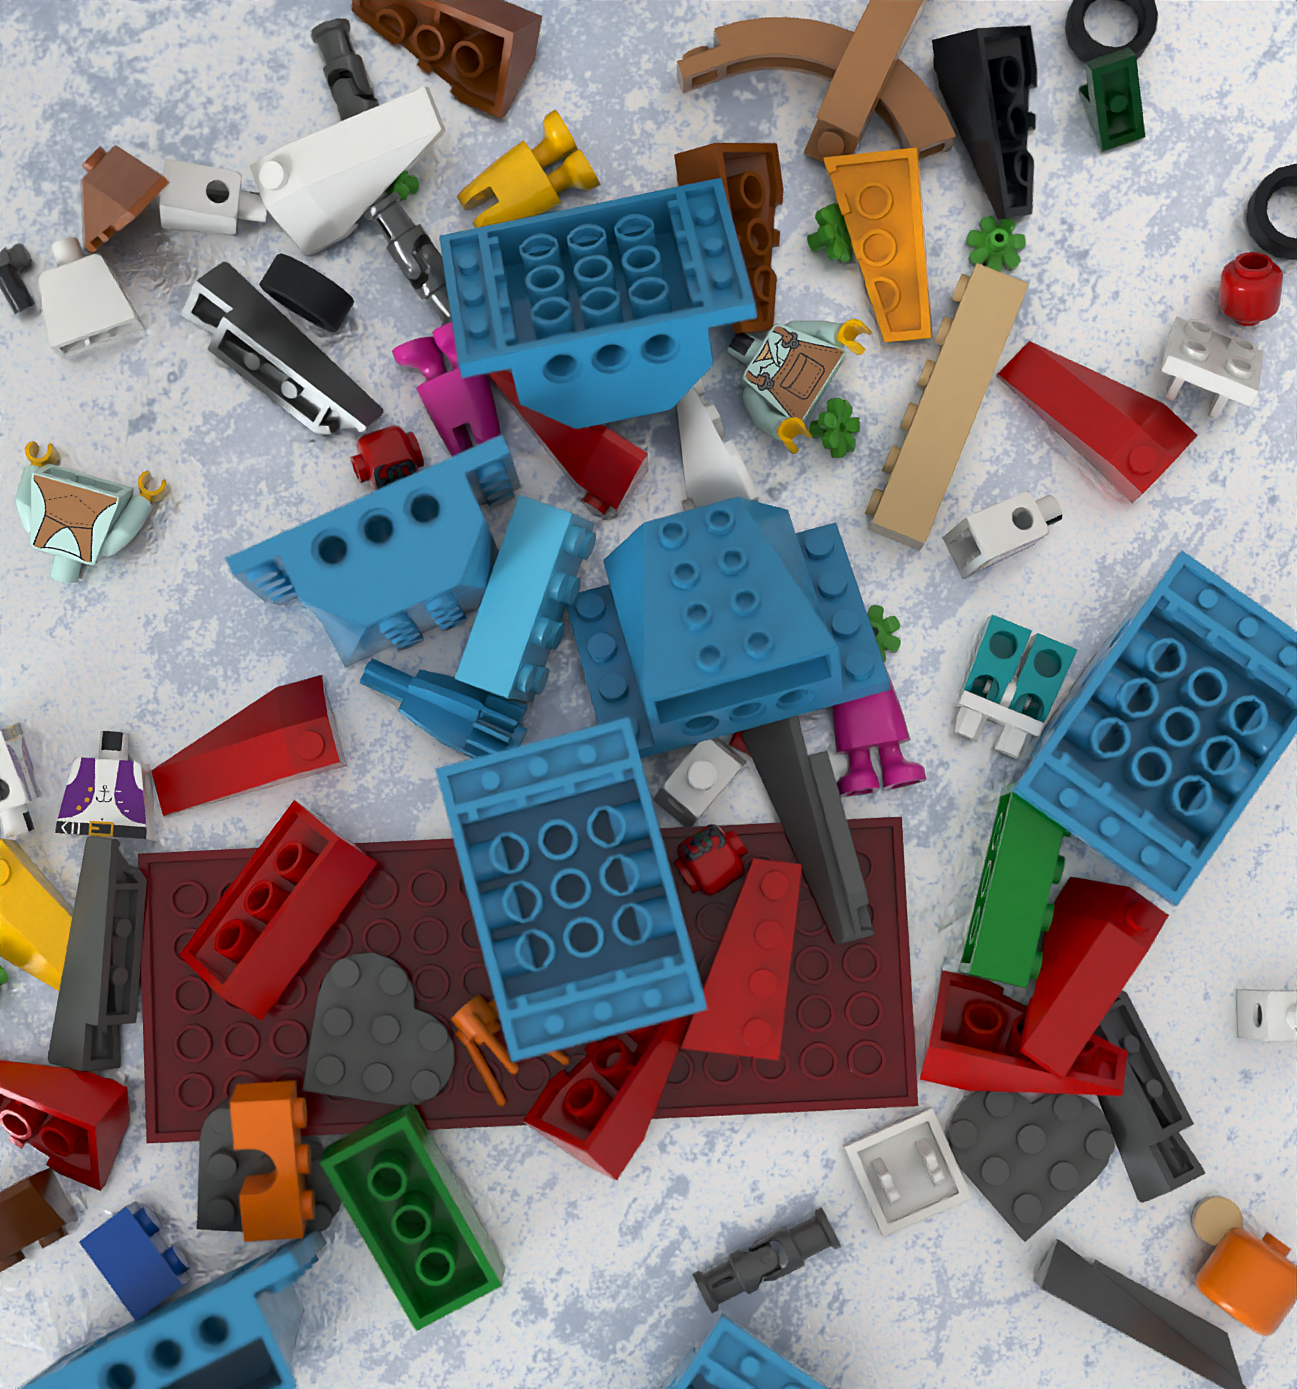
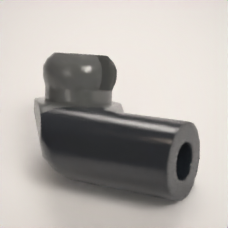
M21 243L15 244L10 249L4 247L0 251V289L14 314L35 304L21 278L20 270L30 266L32 263L28 250Z

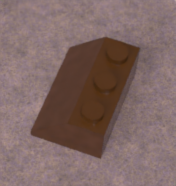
M51 1168L30 1175L0 1192V1272L24 1260L26 1257L22 1249L36 1241L39 1242L43 1249L68 1235L65 1225L78 1218Z

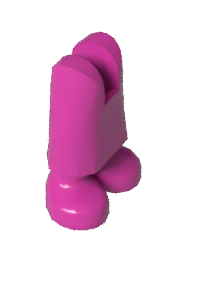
M450 322L435 329L432 332L433 337H421L395 347L392 350V354L397 364L403 367L418 368L426 378L427 382L416 387V390L443 443L453 457L473 448V443L465 426L466 423L469 422L478 445L500 436L501 432L487 374L465 378L461 376L453 325ZM443 352L449 358L453 368L449 372H447L444 363Z
M891 679V690L832 706L836 754H848L849 759L847 773L837 781L840 797L859 796L879 791L878 777L873 768L869 752L871 747H876L879 751L881 779L884 790L898 789L927 780L924 767L919 763L907 761L901 752L899 744L909 742L911 739Z

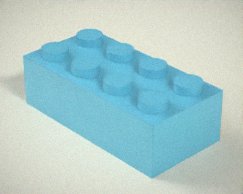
M518 496L457 670L456 680L508 699L533 702L535 694L540 695L549 676V669L545 667L551 649H557L564 634L565 624L561 622L566 605L573 604L580 588L581 580L577 577L582 559L587 560L595 546L596 533L592 532L595 525L594 522L528 497Z

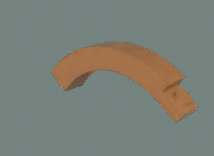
M929 0L869 1L817 113L816 118L818 119L804 154L824 163V157L856 154L887 81Z
M767 17L737 21L714 28L713 45L715 48L709 49L707 46H700L686 52L682 57L683 59L677 61V79L683 93L731 76L759 70L797 71L832 81L854 32L829 23L792 17ZM898 58L874 111L887 125L900 149L914 147L919 149V162L950 151L956 135L946 113L933 93L917 74Z

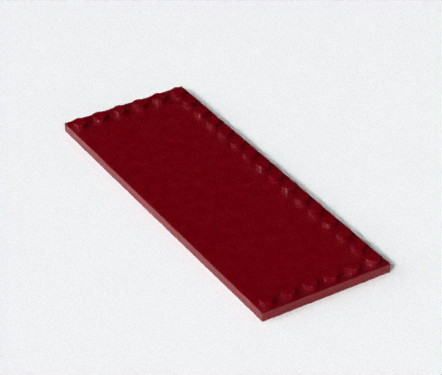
M902 817L847 819L867 892L869 904L866 906L874 936L836 944L801 870L779 1061L683 1049L680 1046L652 1119L918 1106ZM781 822L717 825L724 833L734 829L747 849L748 854L741 857L745 866L744 875L714 895H706L701 890L693 893L673 862L679 858L677 853L678 845L706 826L659 828L702 988L751 860L755 858L799 864ZM453 838L354 843L374 859L377 865L262 1021L221 998L179 956L258 848L138 854V868L147 879L141 951L146 1144L200 1141L203 1123L210 1110L212 1111L217 1103L227 1099L229 1094L234 1092L237 1084L296 1081L297 1098H305L307 1106L306 1128H300L301 1136L351 1134L403 1106L303 1091L319 990L325 975L331 970L333 964L353 954L378 953L394 959L407 972L415 988L416 1008L434 1014L447 1027L450 1037L455 1043L456 1064L449 1082L434 1098L414 1105L428 1130L526 1125L523 1122L524 1118L549 1081L561 1070L568 1074L587 1056L584 1048L592 1041L559 1049L570 1058V1062L567 1065H563L547 1053L514 1061L519 1068L516 1074L509 1072L486 1043L481 1046L476 1043L506 1100L504 1106L497 1105L466 1047L455 1035L459 1029L451 1021V1018L477 995L480 994L487 1003L495 999ZM497 1019L496 1021L501 1025V1029L494 1037L509 1054L502 1023ZM606 1037L599 1038L596 1040L599 1043H601Z

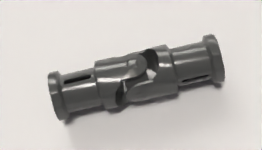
M336 18L314 27L311 30V38L313 43L319 44L326 64L323 72L333 99L337 104L340 119L343 121L379 106V103L373 94V87L362 56L355 53L349 36L351 29L349 20Z
M395 191L363 215L367 220L374 222L388 243L387 251L399 265L420 299L428 300L441 319V326L452 322L442 256L431 242L422 225L414 224L399 202L401 196ZM428 268H429V270H430V273H429V274H427V273L424 272V271L427 270Z
M822 1207L815 1210V1216L790 1229L783 1226L754 1242L748 1249L752 1253L749 1254L737 1250L729 1254V1260L705 1273L698 1270L693 1273V1277L711 1313L719 1310V1304L744 1291L748 1294L757 1291L763 1277H765L763 1279L764 1282L775 1281L805 1266V1260L829 1247L836 1250L842 1246ZM770 1241H779L786 1249L788 1264L785 1268L782 1269L779 1255L772 1249ZM734 1276V1278L729 1282L717 1288H714L715 1285Z

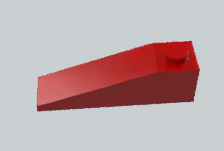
M1031 341L996 375L1131 503L1135 502L1198 436L1164 403Z
M505 369L488 373V380L577 491L584 495L581 502L603 517L607 511L618 517L648 472V453L602 424L590 426L589 428L574 429L525 407L519 402L512 373Z
M323 675L274 688L151 770L163 816L347 766Z
M1070 877L1052 903L1054 904L1053 917L1048 932H1045L1042 964L1036 979L1034 994L1029 999L1020 1052L1059 1080L1064 1078L1149 951L1169 917L1166 912L1131 887Z
M942 970L927 1036L920 1080L967 1091L1122 1095L1128 1051L1092 1034L1064 1078L1059 1080L1020 1052L1028 1006L1003 994L1004 988L989 980Z
M692 1014L610 1035L601 1043L596 1039L584 1048L587 1056L568 1074L561 1070L549 1081L523 1122L582 1164L617 1181L645 1138Z
M0 1060V1125L11 1135L8 1141L20 1149L27 1143L49 1157L46 1166L58 1174L101 1191L107 1183L130 1121L128 1087L121 1085L114 1079L104 1078L89 1071Z

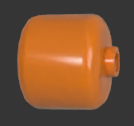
M1230 1228L1195 1277L1196 1288L1209 1300L1255 1333L1267 1337L1273 1335L1297 1302V1265L1286 1258L1292 1249L1268 1232L1260 1239L1244 1228Z

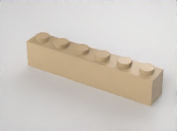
M976 263L970 276L961 274L951 300L959 303L954 318L951 319L944 316L934 343L942 346L936 362L929 359L926 360L917 382V386L925 388L918 405L909 402L900 424V429L908 431L901 448L892 445L882 471L890 474L884 491L877 488L874 489L865 511V515L873 517L868 528L869 531L919 551L924 546L1029 283Z

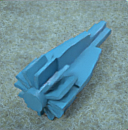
M372 658L371 661H368L364 674L360 679V684L402 702L399 712L441 744L464 753L463 755L472 759L521 746L527 733V728L522 727L521 724L523 723V717L528 709V705L456 680L455 677L419 669L416 677H413Z

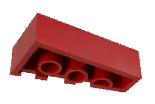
M755 858L751 860L702 988L707 1009L693 1013L680 1045L681 1048L779 1061L802 864Z

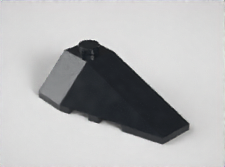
M1031 25L976 28L933 39V66L937 74L939 89L997 219L1031 215L1033 208L1034 159L1031 153L1027 151L1028 131L1035 130L1036 114L1029 112V89L1037 87L1038 75Z

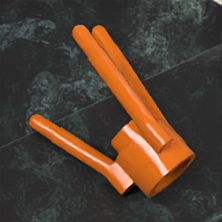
M479 994L465 1004L451 1018V1021L459 1029L455 1035L466 1047L497 1105L504 1106L506 1100L476 1043L479 1046L486 1043L511 1074H516L519 1068L515 1062L511 1061L507 1051L494 1037L501 1029V1025L496 1021L497 1019L501 1021L496 1000L493 999L490 1003H487ZM559 1049L547 1052L549 1056H552L563 1065H567L570 1062V1058Z

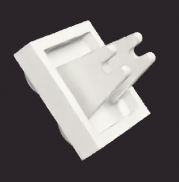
M1176 317L1168 334L1161 369L1162 372L1172 375L1166 388L1165 399L1174 402L1184 381L1216 393L1210 404L1211 410L1208 414L1212 418L1218 419L1228 399L1251 407L1259 391L1264 351L1259 350L1254 343L1245 338H1229L1216 333L1211 326L1197 319H1189L1187 321Z
M931 1107L843 1145L883 1237L972 1199L935 1112Z

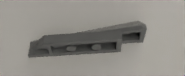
M222 262L196 280L180 314L214 334L207 350L317 435L332 434L336 430L344 428H357L358 432H364L380 419L384 412L383 408L231 264Z
M798 715L744 730L742 734L743 740L799 864H802V871L836 944H843L874 936L866 906L869 904L867 892L828 751L808 755Z
M88 836L85 842L48 1051L49 1063L78 1071L120 1068L119 1024L136 1023L147 879L139 868L129 865L119 851L121 843L118 839L100 836Z
M1122 990L1093 1034L1128 1051L1124 1089L1121 1096L1097 1095L1105 1118L1111 1127V1133L1136 1197L1140 1202L1144 1203L1169 1193L1206 1173L1179 1133L1194 1125L1127 992Z
M1057 1238L1055 1239L1034 1279V1282L1041 1289L1224 1389H1246V1386L1243 1385L1227 1332L1096 1259L1093 1265H1091L1064 1242Z

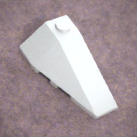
M424 86L290 142L252 163L249 167L265 208L306 256L311 257L348 237L358 226L356 221L372 204L376 205L387 195L385 190L403 171H409L446 130L430 89Z
M700 378L675 405L685 494L688 498L681 501L684 511L735 497L758 502L760 496L733 440L724 443L722 439L726 435L721 423V417L715 405H712L711 402L705 403L702 395L706 393Z

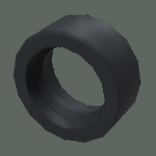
M1096 0L1072 1L1067 12L1065 32L1068 45L1078 59L1083 62L1128 47L1136 54V58L1139 59L1156 32L1158 11L1155 0H1121L1129 5L1137 15L1139 22L1137 33L1124 46L1112 47L1102 45L1092 39L1084 25L1085 12L1090 4Z
M1297 164L1277 168L1266 176L1251 196L1246 215L1250 235L1261 249L1275 257L1292 260L1297 259V238L1288 237L1276 230L1269 221L1267 206L1272 194L1280 188L1286 186L1297 187Z
M282 253L276 255L259 283L263 291L284 307L312 324L330 332H337L354 304L352 296L335 282L305 263Z

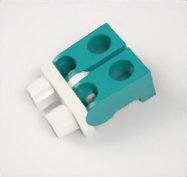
M992 614L986 619L980 635V641L954 705L959 710L956 715L953 732L977 742L986 721L990 720L1003 726L994 749L1018 759L1029 745L1031 738L1039 737L1044 722L1078 649L1037 633L1031 637L1017 676H1015V671L1032 630Z

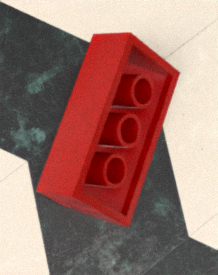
M293 800L179 956L221 998L262 1021L270 1008L277 1003L282 992L299 969L308 961L311 953L330 927L336 923L346 905L358 889L364 885L377 862L303 805Z

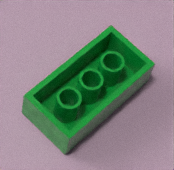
M1014 782L1001 789L958 972L1027 988L1029 979H1037L1042 964L1043 952L1036 950L1040 931L1048 932L1053 917L1054 904L1047 903L1051 885H1059L1064 871L1065 857L1059 855L1063 836L1069 838L1072 833L1014 793L1012 788L1017 783Z
M412 1102L397 1108L326 1147L320 1164L416 1332L503 1285L505 1265Z

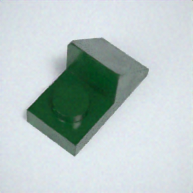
M1128 47L1086 61L1085 68L1088 84L1079 87V95L1099 149L1103 152L1145 138L1136 54Z

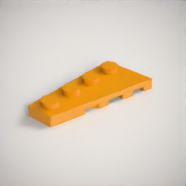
M914 147L824 157L823 160L830 175L841 214L844 217L852 241L851 244L856 259L859 262L884 342L933 338L919 149Z

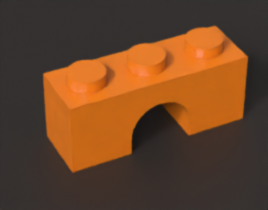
M296 1081L237 1084L230 1101L234 1150L257 1149L263 1151L272 1158L276 1169L270 1173L248 1175L245 1177L239 1195L244 1242L303 1238L308 1220L315 1219L316 1214L314 1190H306L305 1174L311 1173V1149L309 1144H302L300 1128H306L307 1125L305 1098H297Z

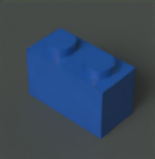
M136 1201L124 1207L79 1241L135 1321L192 1279L187 1272L190 1269V1264L185 1255L177 1246L172 1245L169 1247L158 1232L162 1229V1225L157 1216L146 1205L141 1208Z

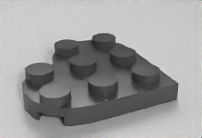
M378 953L353 954L335 962L331 970L325 975L318 993L303 1091L393 1105H406L410 1102L416 1105L434 1098L449 1082L456 1064L455 1043L451 1039L447 1027L434 1014L416 1008L415 988L407 972L394 959Z
M974 1091L962 1098L952 1111L947 1131L949 1147L958 1167L1024 1242L1098 1178L1107 1166L1110 1155L1115 1149L1111 1127L1101 1109L1087 1098L1075 1094L1049 1093L1030 1103L1017 1092Z
M234 1092L229 1094L227 1099L217 1103L212 1111H209L203 1123L199 1141L197 1229L243 1232L239 1195L245 1177L248 1175L267 1174L276 1169L272 1158L263 1151L257 1149L234 1150L230 1101ZM301 1138L302 1144H309L311 1149V1173L305 1174L306 1190H314L316 1201L315 1219L308 1220L304 1233L307 1234L311 1231L321 1232L326 1230L331 1225L333 1217L339 1211L342 1201L320 1164V1160L325 1152L322 1150L323 1145Z

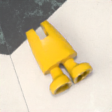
M556 110L545 115L543 119L544 138L535 148L531 150L526 142L522 140L488 166L456 196L465 210L475 208L495 195L499 200L498 203L485 210L473 221L475 228L540 215L562 204L558 193L569 188L592 191L600 186L594 170L582 151L577 148L570 131ZM566 158L563 164L547 175L543 169Z

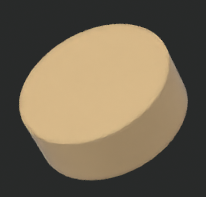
M1209 1196L1202 1199L1195 1206L1192 1213V1226L1199 1238L1208 1244L1217 1246L1230 1228H1243V1215L1239 1207L1231 1200L1222 1196Z

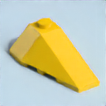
M0 838V957L59 991L74 909L15 840Z

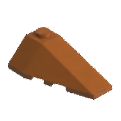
M352 0L351 8L353 13L392 45L401 44L419 59L417 65L427 74L434 72L452 87L450 93L461 102L498 118L504 117L508 112L536 59L542 16L505 0Z
M712 143L674 154L678 186L717 178L722 179L755 301L757 318L732 323L735 334L770 331L774 326L777 275L771 268L772 248L780 244V231L774 228L775 206L783 204L784 190L777 143Z
M114 145L108 152L102 146H99L81 165L87 171L80 179L83 247L89 253L95 252L103 244L102 241L106 243L117 231H120L134 220L170 182L162 174L117 145Z

